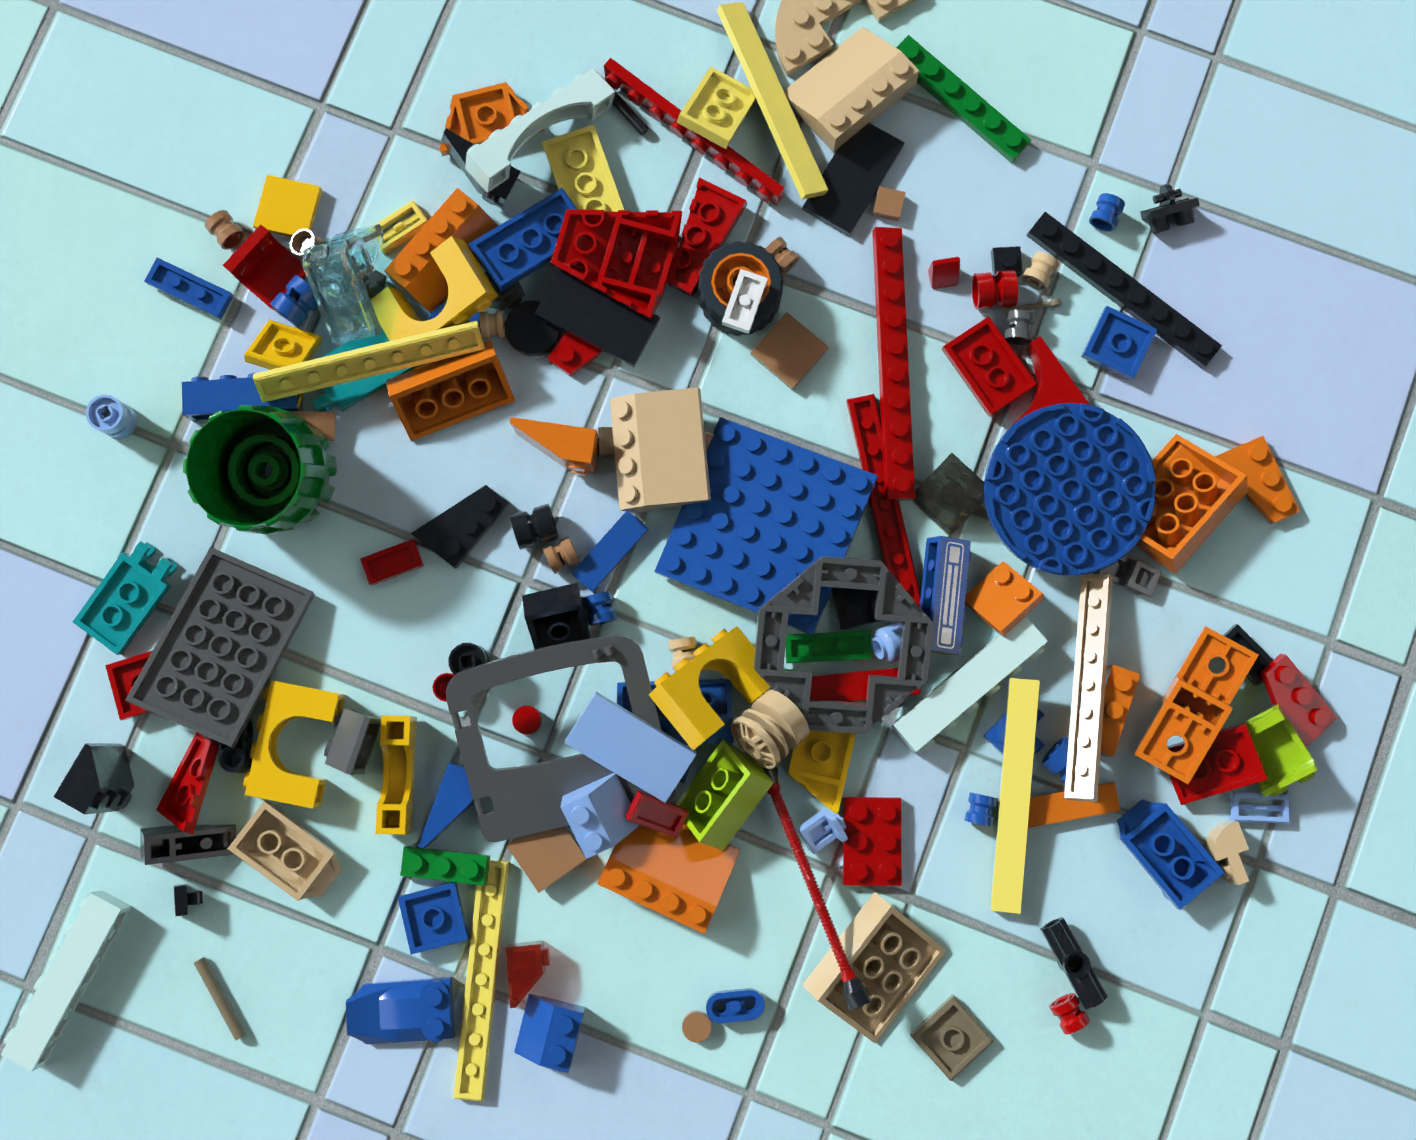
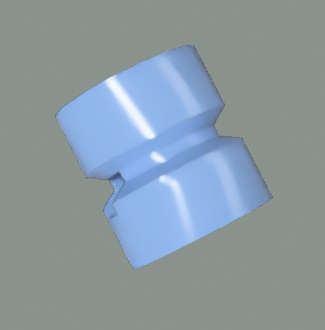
M111 395L96 396L86 408V418L91 427L112 438H126L137 427L138 419L136 412L130 406Z

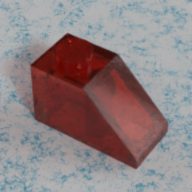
M544 940L513 943L505 947L510 1008L518 1006L544 974L546 966H550L549 948H544Z

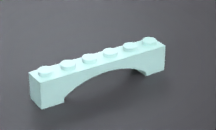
M593 68L585 74H578L572 83L564 88L559 87L550 98L544 102L538 101L529 112L523 116H516L510 122V125L502 130H495L480 145H473L466 154L465 169L487 193L509 179L510 161L528 139L541 130L561 121L587 117L590 121L594 120L611 108L615 91Z

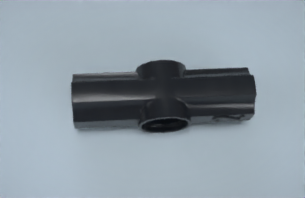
M1060 917L1046 923L1040 930L1058 960L1059 968L1067 976L1084 1009L1087 1010L1103 1003L1108 996L1095 975L1089 958L1081 950L1065 919ZM1073 956H1078L1080 960L1079 966L1074 970H1070L1068 967L1069 959Z

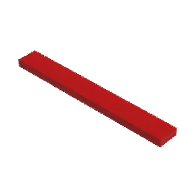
M871 394L847 399L846 404L861 469L878 475L869 504L882 561L920 607L921 594L900 503L898 500H885L882 432L875 395Z

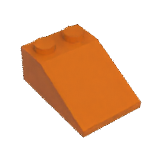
M510 417V424L518 436L567 470H571V474L587 477L588 473L595 474L599 452V436L596 429Z

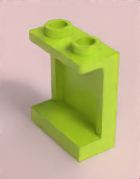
M1279 704L1245 721L1268 777V780L1258 782L1264 797L1270 794L1273 797L1278 796L1288 790L1287 785L1297 780L1299 783H1303L1315 776L1314 772L1318 770L1317 763Z

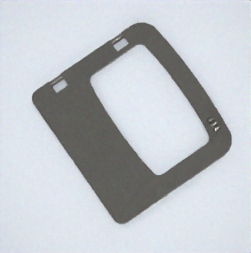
M613 635L539 648L461 671L449 681L446 689V701L453 720L458 746L478 813L481 831L487 841L500 842L569 826L561 809L562 797L614 772L582 753L541 763L508 768H493L488 761L472 701L474 694L504 683L545 672L615 661L621 665L633 714L662 731L656 704L649 696L652 688L644 655L640 645L633 638L625 635ZM467 710L471 725L462 727L458 712ZM617 775L631 803L637 791L651 795ZM676 787L667 799V802L672 801L675 797ZM490 796L494 810L485 812L481 798Z

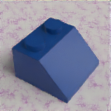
M529 993L514 1053L539 1066L568 1073L572 1065L586 1007Z

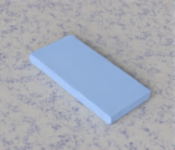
M595 692L564 742L666 803L697 755L696 751L598 692Z

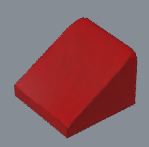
M960 257L933 260L928 269L932 289L958 285Z

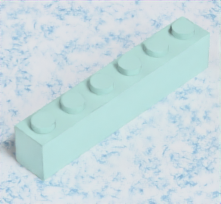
M1025 616L1003 637L998 634L890 726L912 752H917L920 749L923 753L935 743L933 737L940 731L946 734L957 725L955 719L959 715L964 713L967 716L979 706L976 701L984 694L990 697L999 690L1001 686L998 683L1006 676L1013 678L1023 669L1020 666L1021 663L1027 658L1030 661L1037 658L1044 651L1042 646L1048 641L1029 618Z
M103 890L91 892L82 899L78 907L80 912L77 918L64 931L63 936L65 939L62 945L56 948L49 958L50 966L47 972L41 975L35 983L34 990L36 992L31 1001H27L20 1010L19 1017L21 1019L17 1026L12 1028L5 1037L4 1044L6 1046L1 1053L2 1056L31 1072L45 1065L132 907L131 905Z

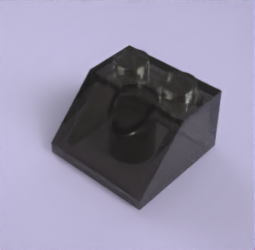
M951 453L915 491V499L912 502L950 537L984 502V481L956 455Z

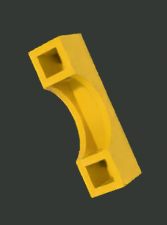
M381 715L380 746L383 753V784L377 803L376 834L405 835L412 833L417 717Z

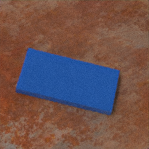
M563 188L468 244L469 249L499 292L551 262L566 209H577Z

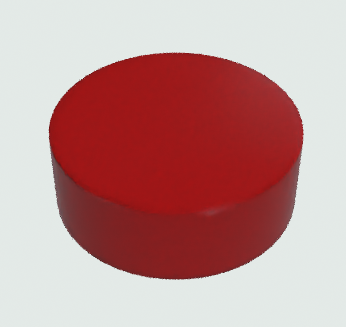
M521 706L514 712L512 723L519 733L532 734L540 728L542 717L535 707Z

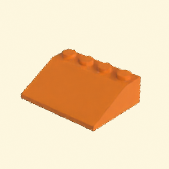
M1175 434L1152 460L1156 476L1154 498L1156 502L1151 521L1148 522L1140 541L1136 544L1150 558L1174 574L1180 570L1249 492L1246 474L1178 434Z
M683 824L677 838L640 825L614 846L597 884L705 934L740 849L728 844L724 850L700 843L686 824Z

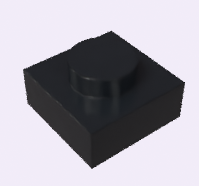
M1020 246L992 248L993 276L999 271L1011 270L1016 272L1017 277L1022 275Z

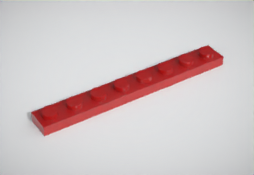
M611 57L604 64L605 80L612 88L616 90L620 88L627 94L632 103L637 106L640 104L644 106L656 121H664L670 126L671 131L680 138L684 136L692 142L691 144L696 151L701 154H708L720 169H728L735 175L736 180L740 184L752 187L757 191V195L766 203L772 202L777 206L783 199L785 188L730 146H727L725 149L678 124L677 120L682 110Z

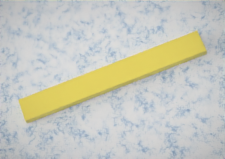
M744 3L720 5L717 10L718 15L801 200L825 195L828 188Z
M476 320L253 374V381L262 403L484 350L485 346L478 321Z
M1009 678L991 911L1021 914L1039 680Z
M490 860L487 885L476 886L453 1099L483 1101L485 1096L509 871L508 861Z

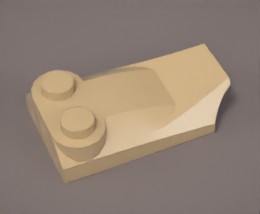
M267 800L263 801L227 848L297 901L309 897H322L342 871L336 857V852L287 816L280 807L271 804Z

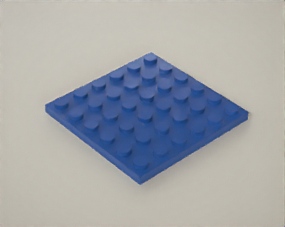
M720 417L706 452L711 500L682 505L654 572L758 614V609L821 556L846 557L877 482L878 475ZM820 587L818 615L789 613L787 626L814 636L833 587Z

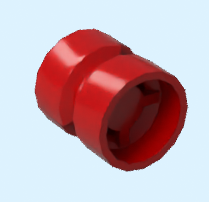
M1014 270L999 271L995 276L991 272L974 273L972 277V299L975 309L993 308L994 304H997L999 308L1016 306L1018 302L1016 272Z

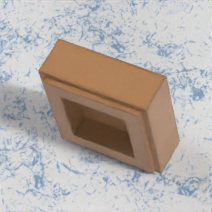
M879 186L872 215L899 221L906 192Z

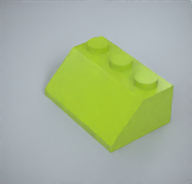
M723 739L676 802V805L684 807L690 812L685 823L700 843L724 850L774 782L760 765Z

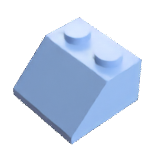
M612 773L562 797L561 809L586 859L614 847L640 826L625 818L631 802L616 773Z

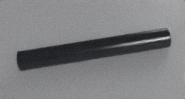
M615 92L612 105L641 136L644 135L649 127Z

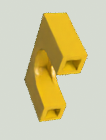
M451 236L430 252L448 284L447 303L442 312L435 318L422 321L412 309L402 290L388 286L367 302L389 341L468 323L474 314L488 309L492 304L491 301L498 297L465 241Z
M738 626L729 632L724 628L711 639L714 642L711 646L704 643L693 652L695 658L691 661L687 657L673 667L676 671L675 673L670 675L666 672L654 682L657 687L649 694L650 698L692 750L725 725L704 699L700 691L699 675L701 671L712 670L723 674L732 682L749 705L771 688L754 669L755 647Z
M271 680L270 686L266 687L263 695V701L266 702L264 713L260 714L257 721L258 739L257 742L253 743L250 751V759H253L251 769L246 772L244 777L245 795L312 809L320 808L327 779L295 773L286 768L277 753V740L284 726L299 717L335 722L338 713H342L346 695Z

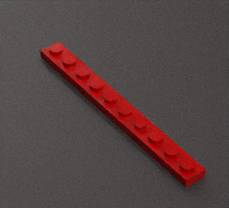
M875 227L872 231L884 497L885 500L912 501L915 499L902 228Z

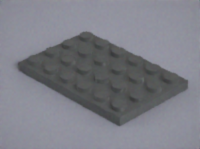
M210 547L125 701L234 749L315 596L314 592Z

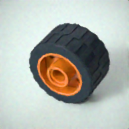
M734 241V243H726L717 250L715 249L705 259L702 270L699 273V304L705 318L711 322V325L722 330V332L737 336L743 334L750 335L764 329L774 319L780 307L783 291L781 267L771 253L767 252L764 247L755 245L752 242ZM740 269L768 278L749 334L722 325V320Z

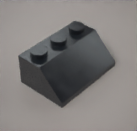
M85 743L53 797L84 815L124 809L132 798L131 791L135 786L125 746L110 743Z

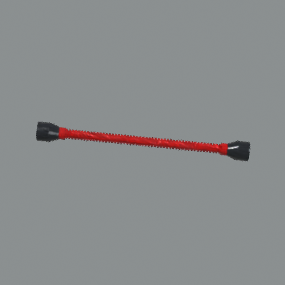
M777 766L773 769L762 767L774 782L767 793L770 794L771 799H773L772 802L776 806V812L780 816V822L783 823V829L786 830V837H788L789 844H791L790 847L794 851V857L797 858L796 862H798L799 869H801L800 872L804 876V882L807 883L806 887H808L809 894H811L810 897L814 901L815 908H817L816 912L820 916V922L823 923L822 927L826 930L825 934H827L826 937L830 941L829 944L832 945L831 949H833L832 952L836 956V962L839 963L838 967L842 971L840 976L843 981L844 998L848 1008L853 1010L872 1002L868 991L857 978L855 971L850 968L851 965L848 964L849 961L845 957V950L841 946L842 943L839 942V935L835 931V925L832 924V918L829 917L830 913H828L829 910L825 906L826 903L823 902V895H820V888L816 884V878L813 877V871L810 870L811 866H809L810 863L806 859V853L802 849L801 842H799L800 838H798L797 831H795L796 828L792 824L791 817H789L790 814H788L789 811L785 807V801L782 800L783 796L779 793L781 787L778 782Z

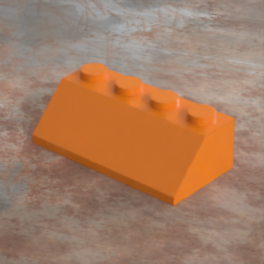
M457 188L388 265L384 272L392 283L431 314L438 305L444 303L448 298V284L430 252L451 236L465 241L468 246L469 243L498 225L475 201Z
M491 340L484 342V350L434 361L386 380L389 397L411 441L515 401Z

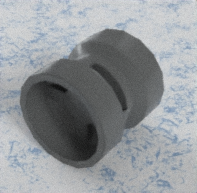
M1026 310L1009 311L1006 320L1009 328L1005 331V340L1014 345L1030 344L1033 338V333L1030 329L1035 323V314Z

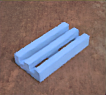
M1229 792V798H1231V803H1229V809H1231L1229 820L1290 824V794H1280L1275 797L1270 794L1264 797L1262 793ZM1239 798L1283 800V806L1239 804ZM1239 810L1283 811V817L1239 815Z

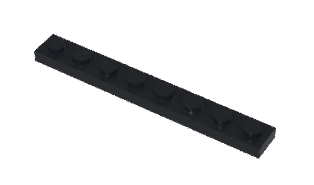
M1047 212L1042 214L1026 236L1132 317L1156 328L1155 334L1201 369L1208 365L1222 347L1215 339Z

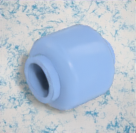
M894 622L875 631L871 646L878 659H882L887 663L899 661L903 623Z

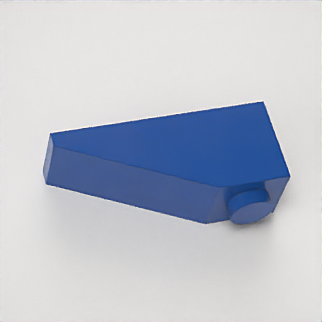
M456 763L448 764L418 847H428L474 803L464 766Z

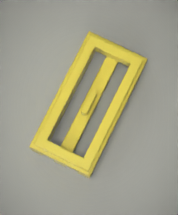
M412 200L367 230L385 255L416 235L428 220L415 201ZM412 211H415V214L408 217L404 221L399 222L398 224L393 226V228L389 231L385 232L381 236L377 235L378 233H380L387 227L391 226L407 214L411 213Z

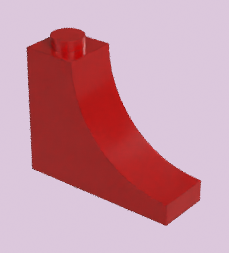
M1039 336L1033 340L1025 350L1032 361L1037 385L1035 386L1034 395L1028 409L1013 424L1027 414L1050 405L1060 403H1083L1089 405L1042 337Z

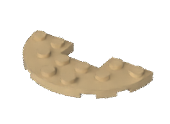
M782 0L775 23V47L782 69L786 76L833 50V43L822 28V25L861 2H865L879 23L916 0Z

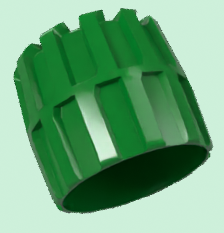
M240 405L237 410H220L209 416V421L200 430H195L189 439V451L187 458L183 460V473L187 476L188 494L193 503L199 504L207 513V518L216 524L236 528L237 531L251 534L284 532L294 529L293 526L299 523L312 521L320 514L316 509L319 503H327L332 498L335 487L329 485V477L336 475L337 464L336 458L327 455L325 451L330 447L328 439L319 429L308 425L304 418L272 406ZM269 463L272 467V474L266 478L265 467Z

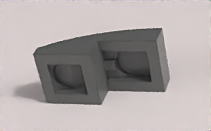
M1124 556L1115 564L1093 574H1110L1113 577V584L1144 596L1152 597L1162 571L1138 559L1132 560Z

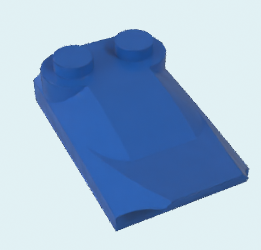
M1142 799L1117 819L1122 843L1158 885L1164 897L1171 901L1178 910H1181L1225 873L1167 803H1153Z
M452 977L363 984L358 992L346 1000L347 1035L365 1044L426 1040L438 1042L443 1039H453L455 1037Z

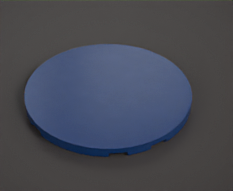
M1060 403L1027 414L1013 424L1000 438L986 468L984 502L994 532L1002 544L1019 560L1035 569L1051 574L1084 575L1097 572L1115 564L1126 556L1140 541L1141 535L1148 522L1151 521L1154 512L1156 476L1146 446L1126 422L1093 405Z

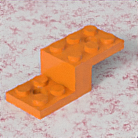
M1204 626L1162 698L1163 705L1134 754L1189 784L1233 709L1230 703L1259 654ZM1214 657H1221L1225 661V669L1220 673H1213L1209 669V661ZM1172 736L1182 737L1184 739L1183 749L1177 752L1171 751L1167 747L1168 739Z

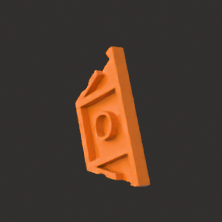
M504 82L453 95L450 104L451 112L447 117L445 129H449L473 144L480 145L495 130L504 129L510 125V122L516 116H523L530 110L523 100L515 95L514 90ZM441 144L440 151L442 156L451 155L446 146Z

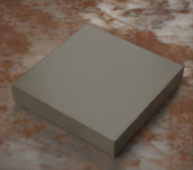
M953 995L910 1033V1036L950 1081L993 1042L991 1037Z

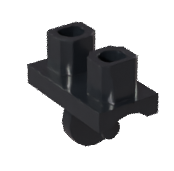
M1168 183L1161 185L1159 194L1153 196L1152 199L1154 204L1162 203V205L1140 211L1141 219H1148L1152 233L1169 230L1170 226L1167 215L1172 213L1175 215L1177 226L1194 223V207L1200 206L1198 197L1175 201V198L1182 196L1181 189L1173 190L1172 186Z

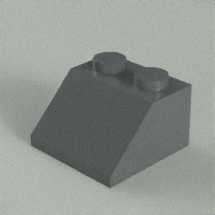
M344 708L342 713L339 712L334 722V729H336L334 738L328 741L324 751V756L327 757L325 764L349 775L364 774L381 727V718L349 708Z

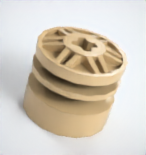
M768 690L752 704L751 709L745 710L740 717H737L731 723L730 727L732 735L742 751L752 761L767 769L775 768L780 760L788 755L789 750L795 749L809 734L808 723L798 707L786 696L774 690Z

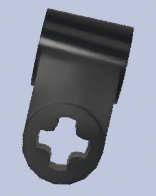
M251 718L234 749L218 742L219 764L227 772L243 773L251 768L253 760L250 759L253 739ZM236 752H239L241 762L237 767H234L231 759Z

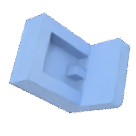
M826 809L821 810L796 828L808 850L813 854L836 838L842 842L848 840L844 832L846 825L837 813L833 815Z

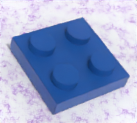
M1106 306L1081 357L1132 381L1139 370L1157 329Z
M457 882L398 896L411 955L470 939Z

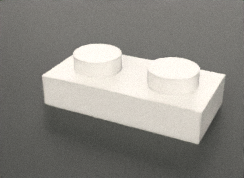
M740 269L722 320V325L747 334L750 333L768 278Z

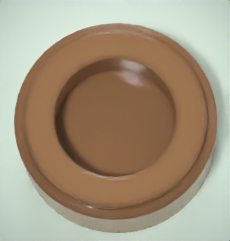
M702 1011L688 1013L682 1022L684 1036L691 1042H702L707 1039L711 1033V1020L708 1015Z

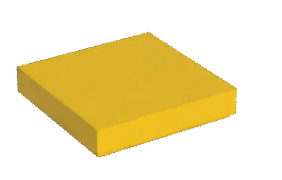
M267 175L253 227L257 229L261 224L270 233L292 237L295 232L301 229L312 231L322 188L317 185Z
M269 319L245 352L244 360L247 363L269 370L309 361L322 344V336Z

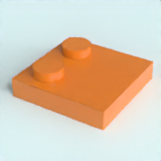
M1002 561L966 594L965 605L1003 637L1045 598L1041 591Z

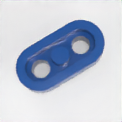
M753 988L718 991L711 994L706 1002L707 1015L716 1023L754 1020L762 1015L765 1008L762 994ZM746 999H754L755 1005L752 1008L745 1007L744 1002ZM722 1001L726 1004V1008L723 1011H718L715 1008V1004Z

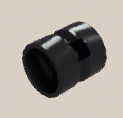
M549 504L533 508L532 515H529L526 511L510 514L512 528L520 550L533 547L537 539L543 543L559 539Z
M473 643L457 645L451 651L448 658L449 668L454 675L491 662L489 653L484 648Z

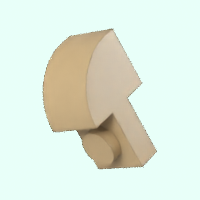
M1232 820L1224 821L1216 825L1208 834L1205 850L1215 861L1220 860L1221 863L1218 865L1225 872L1222 875L1224 880H1228V883L1241 885L1249 882L1239 853L1249 850L1239 822Z

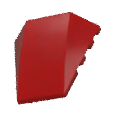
M566 209L551 264L651 319L662 301L678 246L683 212H658V210H646V212H630L629 210L605 212L604 210Z

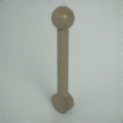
M1054 299L1049 302L1004 307L1003 312L1007 315L1011 310L1055 308L1061 306L1060 299Z

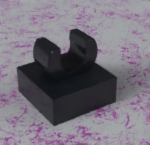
M186 884L173 885L175 916L188 915V905L203 904L202 891L187 893Z

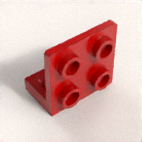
M261 224L223 264L239 282L272 310L275 309L270 303L280 292H287L286 285L292 278L298 275L304 279L310 272V269L281 245Z

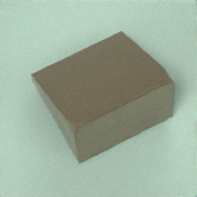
M598 427L601 458L615 457L612 427Z

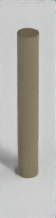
M205 957L194 962L198 973L235 1041L246 1035Z

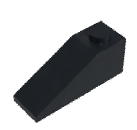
M446 128L441 141L477 192L482 194L483 200L489 204L503 206L521 171L510 166L509 179L487 193L465 169L466 154L475 144Z
M175 825L140 829L141 859L145 865L234 855L227 848L236 838V825H196L193 834L185 833Z

